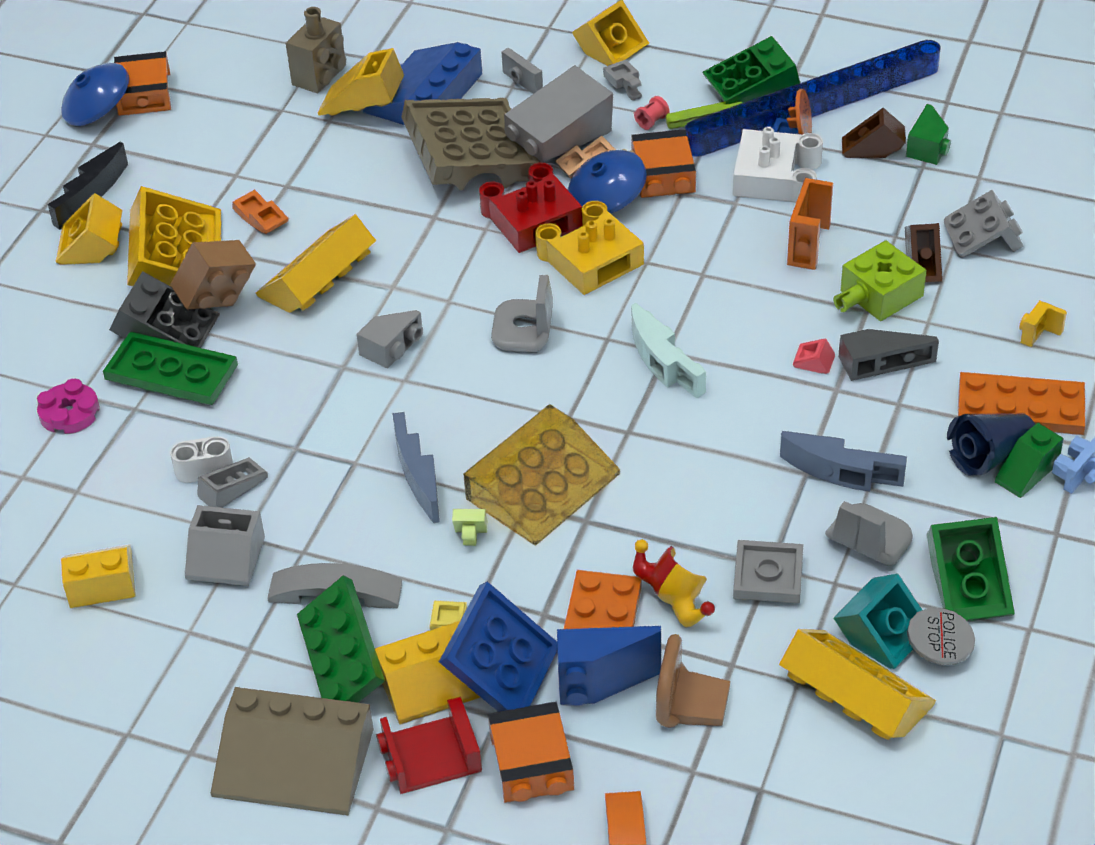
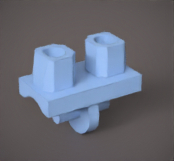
M1076 436L1071 441L1067 453L1076 459L1073 460L1060 454L1054 461L1052 473L1065 480L1063 490L1072 494L1084 479L1090 484L1095 482V437L1090 442Z

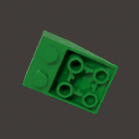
M773 36L702 72L725 104L778 100L802 88L796 64Z

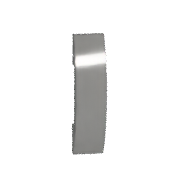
M316 563L298 565L273 573L267 599L270 603L301 604L302 596H319L344 575L353 580L357 596L364 599L365 607L398 608L402 579L380 570L350 564Z

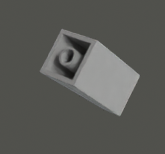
M574 65L504 114L505 134L511 141L521 145L528 154L545 162L568 152L576 145L579 147L612 131L613 92Z

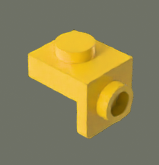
M1039 300L1030 314L1025 313L1019 325V329L1022 330L1020 343L1032 347L1044 330L1061 335L1064 331L1066 310Z

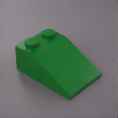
M991 517L931 525L926 536L931 565L943 609L954 611L966 621L1014 615L998 518Z

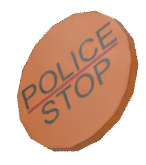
M799 89L796 94L795 107L788 108L790 118H787L789 128H798V133L803 135L812 133V118L808 95L804 89Z

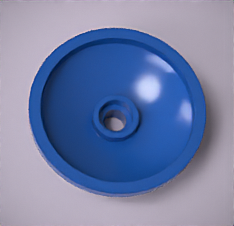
M103 63L79 74L70 84L62 100L61 114L64 120L72 126H83L107 114L120 101L128 87L129 74L127 70L118 63Z
M626 150L602 152L588 159L577 169L569 183L568 191L582 207L587 202L600 201L607 206V211L612 214L631 203L641 192L646 181V167L641 158L633 152Z

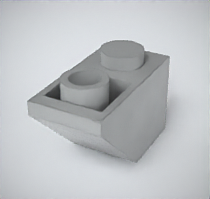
M414 310L375 316L356 334L359 355L388 369L396 360L403 356L404 352L414 342L421 338L423 334L421 312Z

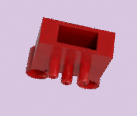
M547 163L531 165L528 170L529 181L526 183V187L508 194H504L503 185L495 181L486 182L479 188L481 214L492 220L518 253L536 247V229L540 225L549 223L557 225L561 229V236L583 227L582 206L553 174L552 166Z

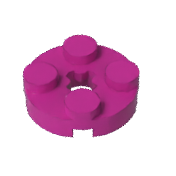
M76 378L69 379L64 384L54 386L37 396L39 420L45 429L54 433V429L64 430L65 434L84 430L95 421V414L100 408L95 391L91 387L82 384V381ZM67 406H73V408L70 409V410H68V409L65 408V407H67Z

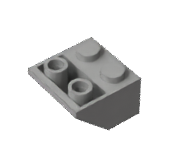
M197 505L188 530L185 579L249 586L265 539L260 511Z

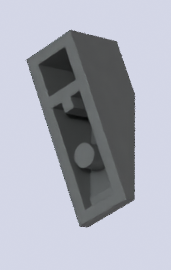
M866 329L840 335L838 357L850 380L853 381L934 363L937 360L939 340L937 336Z

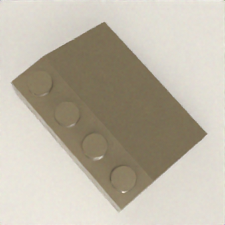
M235 687L224 718L210 792L211 797L348 816L374 730L370 704Z

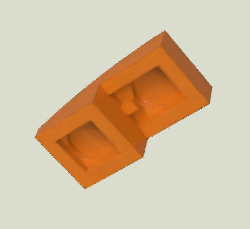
M255 189L232 202V209L248 224L262 233L267 234L289 221V218L272 200L266 202Z
M641 791L605 793L609 845H646Z

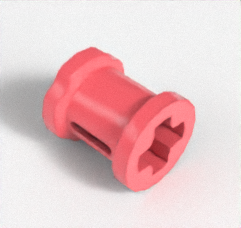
M654 96L650 99L649 104L645 107H639L634 112L635 121L641 128L649 130L658 119L666 118V115L670 113L669 106L662 97Z

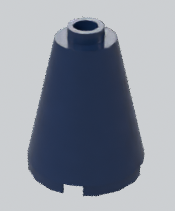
M1024 413L963 414L955 417L949 424L947 431V441L952 440L953 450H949L950 456L957 468L965 475H984L1007 459L1018 439L1030 430L1035 423Z

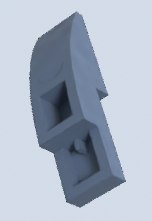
M782 431L780 457L794 467L818 479L868 492L871 490V483L904 486L907 456L844 448L845 439L789 431Z

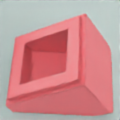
M826 338L801 343L793 366L827 374L830 372L835 352Z

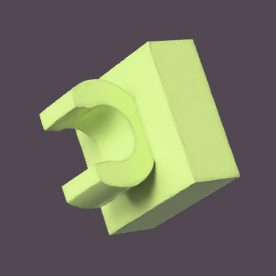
M453 509L452 522L455 532H462L463 545L476 546L477 533H487L488 520L485 509Z

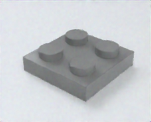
M738 540L733 599L800 603L803 544Z

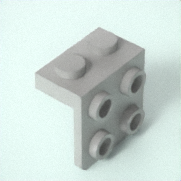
M993 190L944 218V224L960 257L969 255L1000 236L1003 237L1013 252L1023 247L1019 237L1023 232L1014 218L1012 220L1010 218L1014 215L1013 210L1006 200L1001 202Z

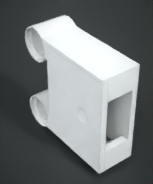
M765 127L763 131L743 129L733 174V196L789 201L796 204L805 178L817 180V174L813 169H817L822 163L823 139L815 133L801 135L774 132V129L771 127ZM795 164H798L801 168L794 171Z

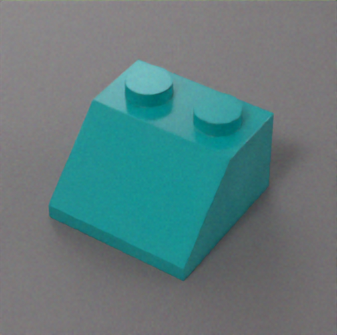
M897 573L872 578L833 619L852 646L889 669H895L913 650L909 643L907 630L910 620L917 612L922 611V608Z

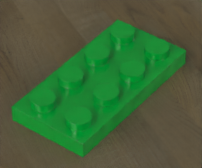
M129 332L104 368L103 375L105 380L213 405L237 368L238 361L237 356Z
M343 575L297 613V617L321 698L359 703L385 682L353 580Z

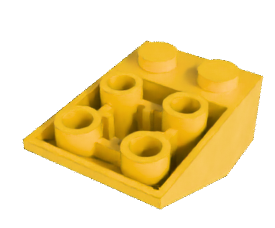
M394 48L368 53L330 87L317 112L318 115L329 114L333 116L342 111H360L369 106L377 105L382 107L392 102L404 77Z

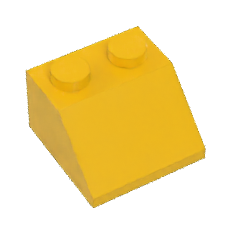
M623 0L608 7L572 32L586 55L607 66L626 60L649 44Z
M94 193L63 224L56 262L60 265L100 263L108 255H113L119 246L118 234L122 228V209Z
M131 545L71 554L61 558L62 584L70 608L136 597Z

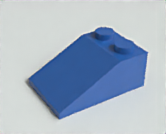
M661 626L557 629L560 705L571 704L579 706L595 704L659 675L661 670Z

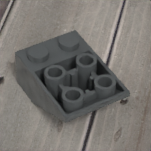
M142 271L119 308L109 330L123 338H126L129 332H134L201 348L220 313L210 308L186 309L172 287Z

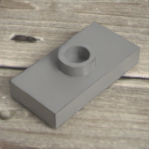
M510 48L501 51L504 74L533 94L543 88L542 70Z

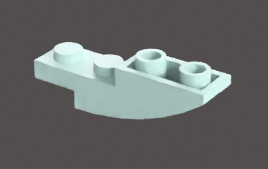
M637 303L631 305L633 339L648 369L667 388L677 382L695 398L705 394L706 371L699 363H695L686 356L679 347H675L676 338L673 330L663 325L651 312L643 309Z

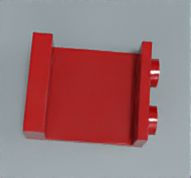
M461 696L447 700L449 717L396 732H391L387 717L380 718L382 733L376 734L381 755L388 754L389 761H385L390 782H397L400 794L482 772L480 749Z

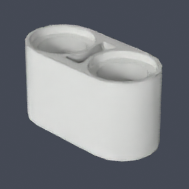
M220 436L179 442L170 451L175 476L184 483L197 482L198 477L233 464L230 444L227 439Z

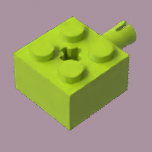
M884 240L842 265L840 290L842 293L834 296V304L838 310L840 309V312H846L849 308L858 304L881 322L924 296L927 270L887 240Z

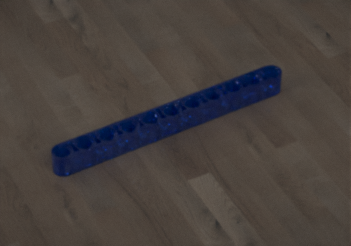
M923 40L692 120L685 127L692 156H704L740 143L743 129L763 131L765 127L773 128L776 118H790L788 108L795 107L796 94L799 89L806 91L810 103L811 117L933 75L939 69L941 46L936 41Z

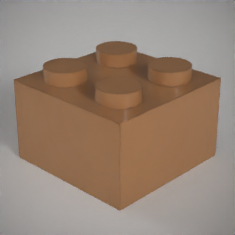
M240 240L193 242L170 286L186 309L233 306L246 282L249 280L256 263Z

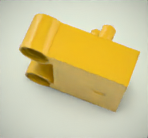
M590 201L584 204L582 207L583 227L562 237L561 229L555 224H543L536 229L538 258L549 262L583 295L644 265V242L609 213L607 206L603 202Z

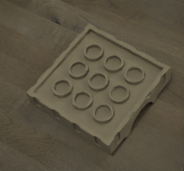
M507 98L405 100L401 118L432 185L454 184L459 190H464L466 184L473 177L482 173H493L501 178V184L504 188H507L516 181H529L528 170L530 166L540 163L538 158L528 154L521 145L511 141L506 136L504 131V114L512 109Z

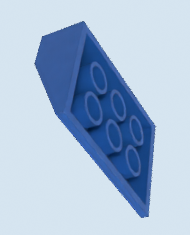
M455 42L414 50L401 65L404 77L392 102L382 107L377 105L362 109L363 113L404 125L401 117L405 100L462 99L482 75L481 49Z

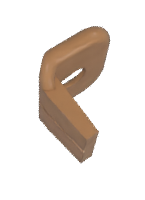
M677 634L671 635L667 640L658 679L656 720L667 728L675 727L678 724L722 726L730 690V681L689 672L682 663V639Z

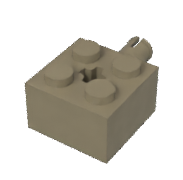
M309 7L304 11L306 23L286 42V50L292 85L318 94L346 66L344 37L340 22L321 17V10L318 7Z

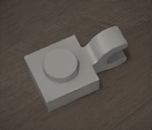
M627 60L603 68L604 77L616 89L624 87L631 100L642 97V94L637 89L638 86H641L639 71Z

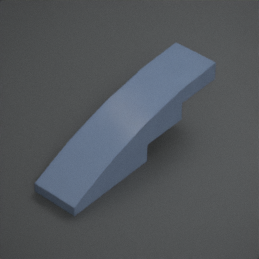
M405 412L392 413L398 457L406 481L417 502L431 521L438 523L440 521L433 454L421 456L419 433L407 434Z

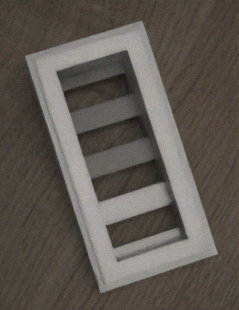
M248 457L198 477L197 495L208 506L222 508L268 478V472Z

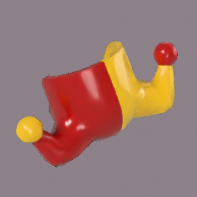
M640 539L635 542L634 574L650 584L655 594L663 602L672 606L678 621L684 627H691L705 616H710L715 612L714 604L709 601L704 602L700 609H696L695 599L699 596L707 578L693 574L680 566L674 560L676 554L674 547H668L656 563H649L645 556V552L648 550L647 541Z

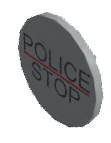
M927 608L917 612L909 622L907 630L909 643L918 655L929 662L939 665H955L965 661L973 652L975 644L973 629L963 617L954 611L943 608Z

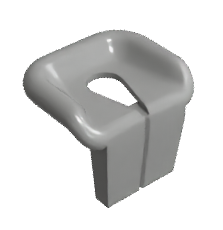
M539 275L536 300L511 299L504 301L496 308L491 338L494 345L499 349L511 352H537L546 345L549 338L553 308V296L548 275ZM519 317L535 319L537 325L517 327L513 322Z
M845 501L839 507L837 518L825 532L829 539L890 566L898 562L913 538L911 528L903 520L868 504H850Z

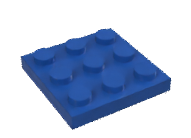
M487 581L479 585L439 663L497 712L528 707L531 705L557 652V641Z

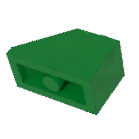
M926 104L908 134L906 157L937 165L941 157L948 154L951 140L948 139L949 127L930 104Z
M1036 423L1018 439L998 472L995 483L1017 497H1023L1053 470L1054 461L1061 454L1064 438L1040 423Z

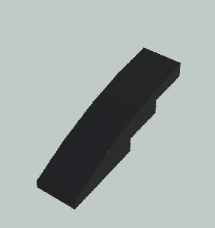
M118 142L78 167L79 176L63 185L65 194L48 204L53 226L61 230L63 224L94 193L102 197L115 184L128 166L124 143Z

